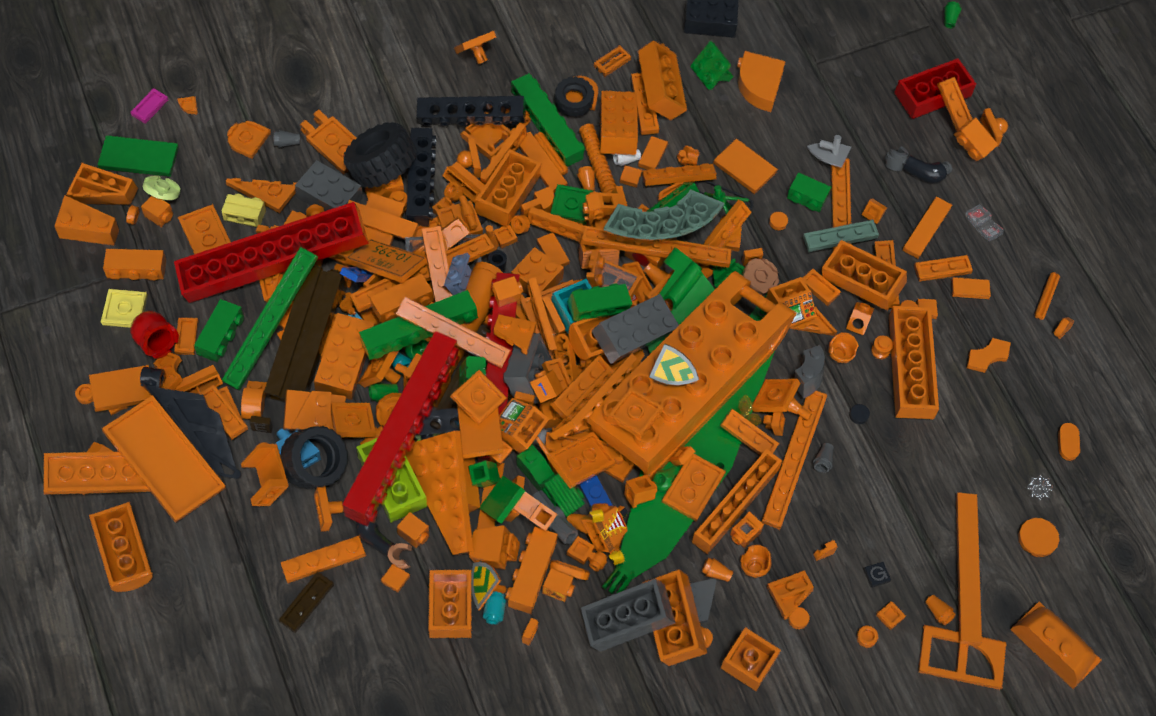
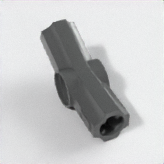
M542 490L533 494L532 497L557 513L547 531L557 533L558 538L564 544L574 542L578 535V530L566 519L562 510L558 506H554Z

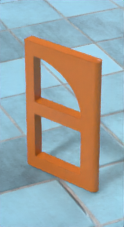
M924 625L918 672L1001 690L1006 642L982 637V644L980 646L969 645L978 649L987 658L991 666L993 680L966 674L968 644H960L959 632ZM932 638L959 643L956 672L929 666Z

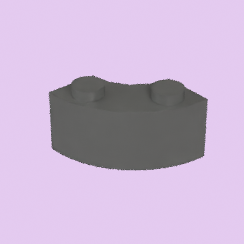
M820 345L804 350L802 366L795 370V379H798L801 383L797 390L803 398L813 394L823 380L825 356Z

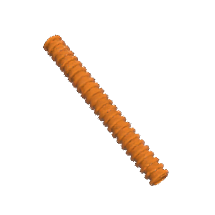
M585 124L580 127L579 133L586 147L592 168L595 171L597 182L602 193H611L616 184L605 154L600 153V140L594 125Z

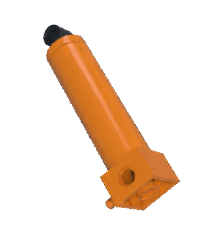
M495 250L491 252L488 256V263L478 262L472 269L466 290L469 291L477 307L478 318L470 323L461 325L477 333L491 309L489 308L490 296L494 297V293L491 290L492 279H496L497 272L504 273L506 270L507 255L503 251ZM457 346L459 348L458 356H460L458 365L466 351ZM416 353L408 367L397 363L395 366L396 371L404 374L403 390L422 356ZM457 365L451 367L449 371L451 373L447 383H443L441 386V395L438 400H434L432 406L437 408L451 382V376Z

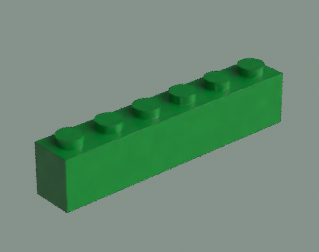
M529 73L511 81V93L513 96H524L526 111L530 114L531 121L538 131L545 135L565 165L568 167L583 160L585 151L583 143L577 140L574 131L567 126L565 118L560 116L556 106L553 103L551 104L547 93L539 87L537 79H533Z
M468 290L425 306L460 325L470 323L478 318L477 307ZM396 317L359 332L361 343L369 360L381 358L387 353L399 351L405 346L417 344L421 340L433 336L432 333L401 317Z

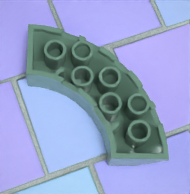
M690 189L687 195L677 202V205L670 208L668 206L657 208L653 212H642V209L618 204L603 230L637 239L674 238L686 235L705 226L720 212L724 203Z

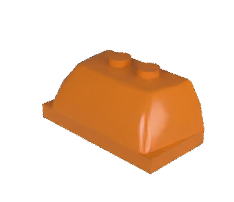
M1040 602L1011 628V631L1072 689L1101 661L1071 627Z

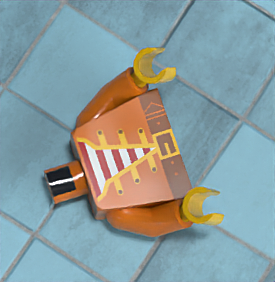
M606 503L593 504L591 511H589L590 514L583 517L581 521L595 546V550L610 552L609 558L614 560V565L623 563L625 559L619 547L624 534L627 532V526L623 520L628 515L627 509L623 506L618 508L616 506H609Z

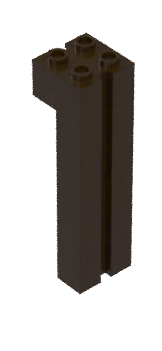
M313 265L296 294L264 390V394L268 399L285 402L286 390L310 391L336 307L340 308V304L346 294L347 285L340 271L335 269L323 271L321 266Z

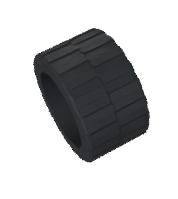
M313 426L298 430V432L292 433L281 447L280 457L286 477L292 484L300 488L311 489L331 485L341 478L348 464V451L342 437L334 430L324 426ZM308 439L318 441L325 449L327 455V464L320 476L309 474L301 463V449Z

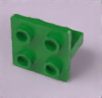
M712 41L706 45L690 66L708 90H712L719 81H730L733 78V75L728 70L731 67L730 62Z

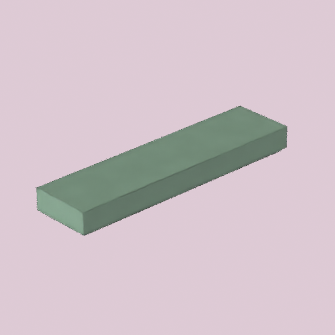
M874 220L804 233L803 238L808 252L836 247L841 240L851 244L876 239L879 233Z

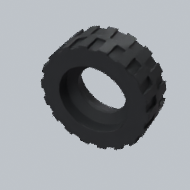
M568 77L558 83L555 89V105L563 114L574 117L582 116L592 108L594 90L592 85L584 80V78ZM569 91H578L582 93L583 99L580 102H570L566 99V94Z

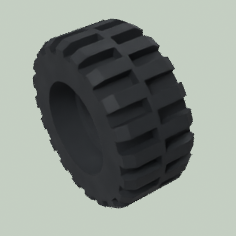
M386 122L369 128L363 134L358 135V138L354 139L351 145L346 148L343 161L356 183L365 188L380 187L382 184L386 185L391 180L397 179L399 175L406 172L407 168H410L412 161L416 158V146L402 125L395 122Z

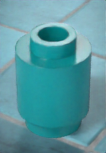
M493 592L486 601L483 618L486 619L487 623L498 624V622L503 621L506 605L504 594Z

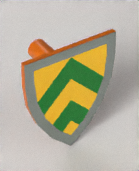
M483 562L473 563L471 573V591L478 610H481L493 592H500L502 594L506 592V586L499 585L501 579L494 567Z

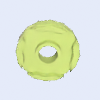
M149 176L143 182V190L153 197L163 200H174L180 195V186L169 178L163 180L160 176Z

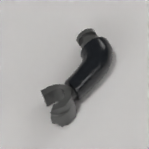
M902 146L899 147L898 152L890 149L885 156L886 166L890 170L901 171L904 168V170L915 177L930 183L940 182L947 177V174L952 172V166L948 161L943 163H927L911 155L908 157V151Z

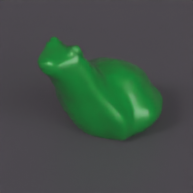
M678 466L656 472L653 481L656 483L658 490L666 491L671 487L673 478L679 473Z

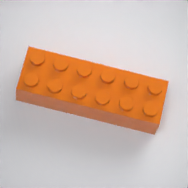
M893 306L889 315L890 339L893 342L891 359L896 418L934 419L939 410L931 307Z

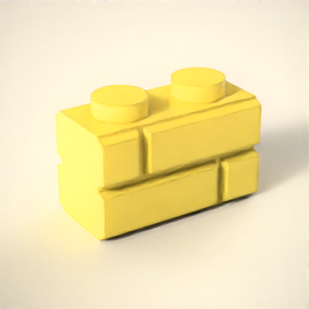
M228 194L222 208V215L225 221L254 227L261 225L266 212L264 201L256 197L252 199L245 198L241 194Z

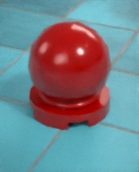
M141 312L131 323L130 333L134 342L141 347L146 355L152 356L155 359L162 358L171 353L170 349L174 343H178L179 334L176 328L167 322L163 315L157 312Z

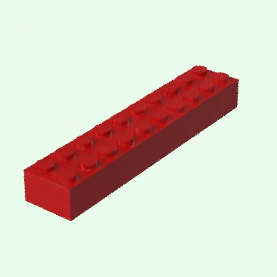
M351 202L176 260L174 264L181 295L191 303L285 272L300 247L317 255L318 259L316 261L369 244L360 210L355 202Z
M437 331L434 332L342 504L346 517L367 527L370 521L374 522L376 519L379 504H383L386 500L388 487L393 486L398 468L401 469L403 467L407 451L410 452L412 450L416 434H420L424 427L422 422L425 417L430 416L433 409L431 405L434 400L439 399L442 392L441 386L443 383L448 382L451 375L449 372L451 367H455L458 363L460 356H458L457 340Z

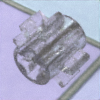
M1041 474L1037 478L1031 477L1032 484L1027 486L1028 490H1032L1030 496H1035L1039 500L1045 496L1049 498V491L1053 490V485H1048L1050 478H1044Z

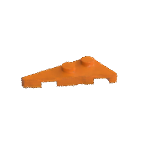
M227 178L226 180L227 186L250 198L256 197L264 201L265 206L278 213L283 210L296 193V183L286 185L281 184L280 181L269 182L266 180L246 182L241 181L239 178Z

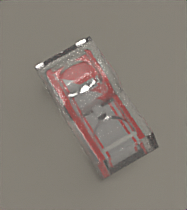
M980 204L966 212L965 215L987 241L990 242L1003 234L1004 229L991 219L992 214Z

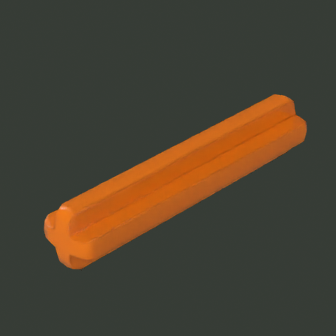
M542 132L535 134V139L561 175L567 174L568 167Z
M1055 272L1049 275L1035 312V317L1043 320L1046 316L1060 279V275Z

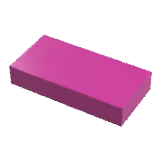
M153 88L131 111V115L146 124L168 101V96Z

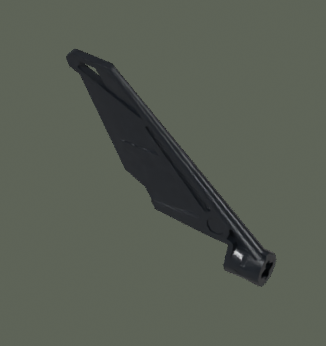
M143 367L140 374L141 386L145 387L151 396H154L217 476L240 479L242 473L236 468L221 416L208 407L205 396L203 394L164 389L162 387L165 381V370ZM221 463L235 472L232 475L225 474Z

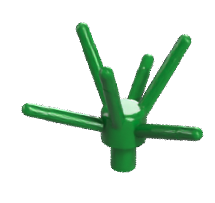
M720 185L714 187L715 193H704L708 197L723 202V209L726 214L729 212L728 209L732 208L727 200L749 201L748 198L726 196Z

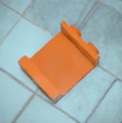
M266 442L258 444L241 463V467H256L261 488L251 498L252 506H270L289 487L277 444H268Z

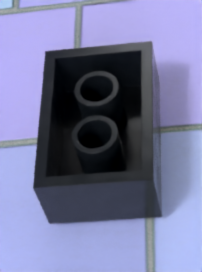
M687 0L684 33L735 38L739 0Z

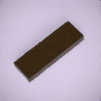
M317 571L278 619L279 622L296 633L332 589L334 582Z

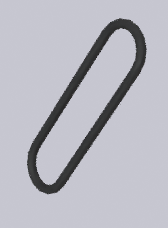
M708 180L696 181V183H695L696 186H697V184L700 183V182H706V183L711 184V185H713V186L718 185V184H715V183H713V182H711V181H708ZM721 186V189L742 198H748L751 203L749 210L753 208V201L749 197Z

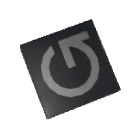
M884 562L864 568L871 588L891 581Z

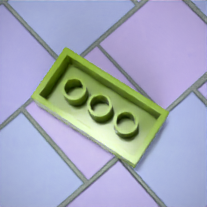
M378 438L356 447L362 466ZM407 458L401 469L398 468L395 474L397 475L392 487H388L386 500L381 504L390 523L407 516L409 512L414 513L427 507L426 495Z

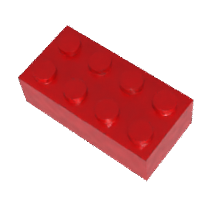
M959 58L899 80L895 95L909 116L914 119L946 106L937 84L955 77L963 98L966 99L972 96L976 82Z

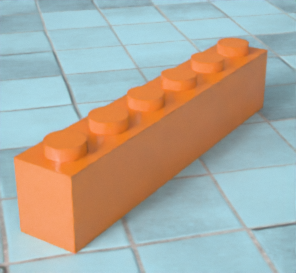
M766 449L694 533L692 543L706 554H709L779 471L782 460Z

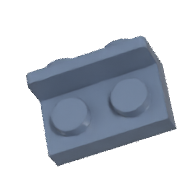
M468 253L457 255L451 261L444 285L453 295L466 291L472 272L467 265L470 258Z

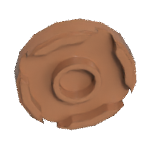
M753 259L746 264L743 270V276L751 281L750 288L761 295L768 293L769 288L775 287L779 283L777 268L767 259Z

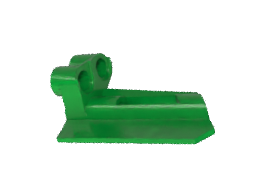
M675 247L663 261L674 270V273L659 294H661L664 300H672L673 307L670 311L680 325L715 289L702 273V268ZM667 337L649 345V353L651 354Z

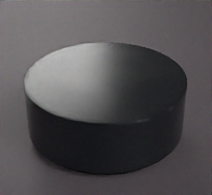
M857 404L852 407L849 416L854 423L864 424L868 421L870 411L865 405Z

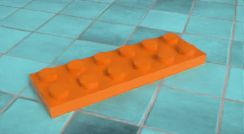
M631 353L611 366L612 370L549 435L556 440L561 436L565 438L572 430L576 431L583 425L582 420L593 414L592 409L598 407L604 401L602 399L603 396H608L614 390L612 386L619 384L624 379L622 375L627 374L633 369L634 366L632 364L637 360L635 355Z
M119 452L44 453V494L150 492Z

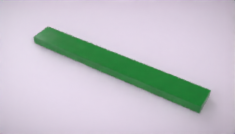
M302 247L299 248L222 378L223 382L240 391L318 259L317 255Z

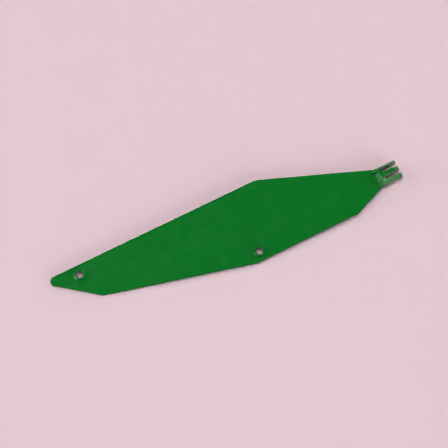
M756 307L749 317L760 321L767 313ZM774 352L684 446H691L696 451L694 454L717 467H722L726 473L721 482L732 469L741 441L720 425L731 409L738 412L748 421L750 420L753 412L751 406L763 385ZM669 461L662 470L678 466L680 471L683 465H673ZM642 470L640 472V476H644V472ZM657 489L655 499L637 504L636 508L631 507L627 532L624 535L620 550L624 555L625 561L617 564L612 574L602 586L606 590L614 578L617 577L609 589L611 594L617 590L622 582L624 583L617 593L624 591L632 579L666 559L694 521L662 503V499L668 489L666 491Z

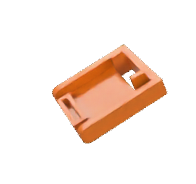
M470 124L460 135L466 142H468L469 138H474L477 150L491 160L492 156L496 155L500 150L501 144L497 148H495V145L502 139L507 141L511 130L503 124Z

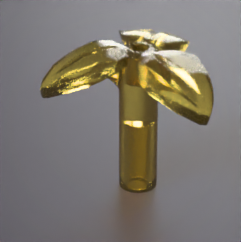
M744 395L739 402L738 407L741 411L739 414L755 426L759 425L762 422L761 418L756 413L749 414L753 405L748 395Z

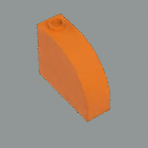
M745 51L743 58H739L737 65L740 68L738 87L742 96L751 105L765 111H772L785 61Z

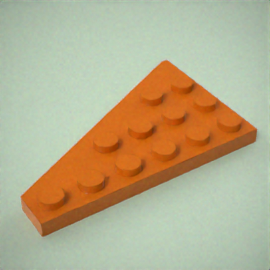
M451 431L416 441L410 452L407 451L405 456L426 495L427 505L453 555L473 552L460 431Z

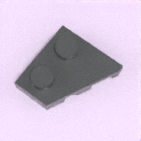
M716 578L690 583L700 624L707 623Z

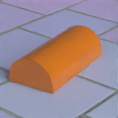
M636 300L632 301L633 304L630 308L638 305ZM615 315L580 320L570 325L569 340L579 358L587 360L604 353L592 330L600 322Z
M130 502L89 515L110 588L116 592H126L147 584L152 579V572Z

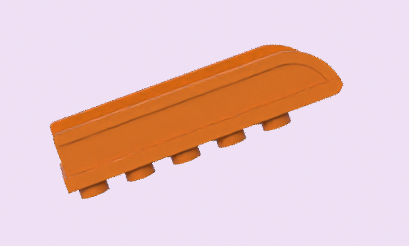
M736 271L732 272L587 418V423L591 425V432H594L598 438L604 440L636 464L644 472V475H648L651 480L656 472L662 470L671 457L681 447H684L769 359L785 337L796 316V312L782 302L775 305L750 288L751 281ZM744 297L766 312L767 315L762 320L756 321L734 305ZM664 344L676 348L690 359L696 368L699 380L689 384L670 385L649 377ZM630 387L664 406L663 412L642 439L608 419V414Z

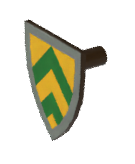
M664 344L649 377L670 385L689 384L699 380L696 368L690 359L676 348Z

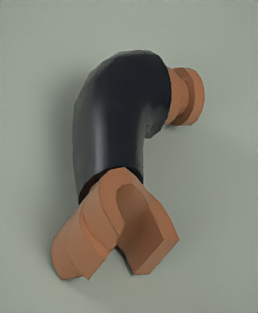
M376 519L374 522L370 521L368 527L356 522L357 534L365 543L388 556L395 566L401 569L410 567L407 561L399 559V555L403 550L411 551L412 546L404 543L395 545L379 531L378 524H375Z

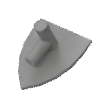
M840 135L834 136L833 143L821 140L820 143L807 146L809 151L818 159L841 168L851 150V146L840 144Z

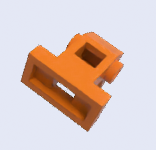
M615 186L611 193L591 192L586 195L582 209L583 213L587 214V216H584L585 221L588 220L589 225H591L595 219H601L604 215H612L618 204L628 207L623 187Z

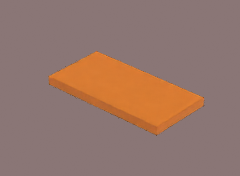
M153 395L102 428L106 437L175 523L226 487Z

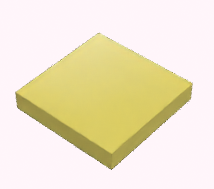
M108 289L101 324L131 328L133 319L145 310L147 292Z

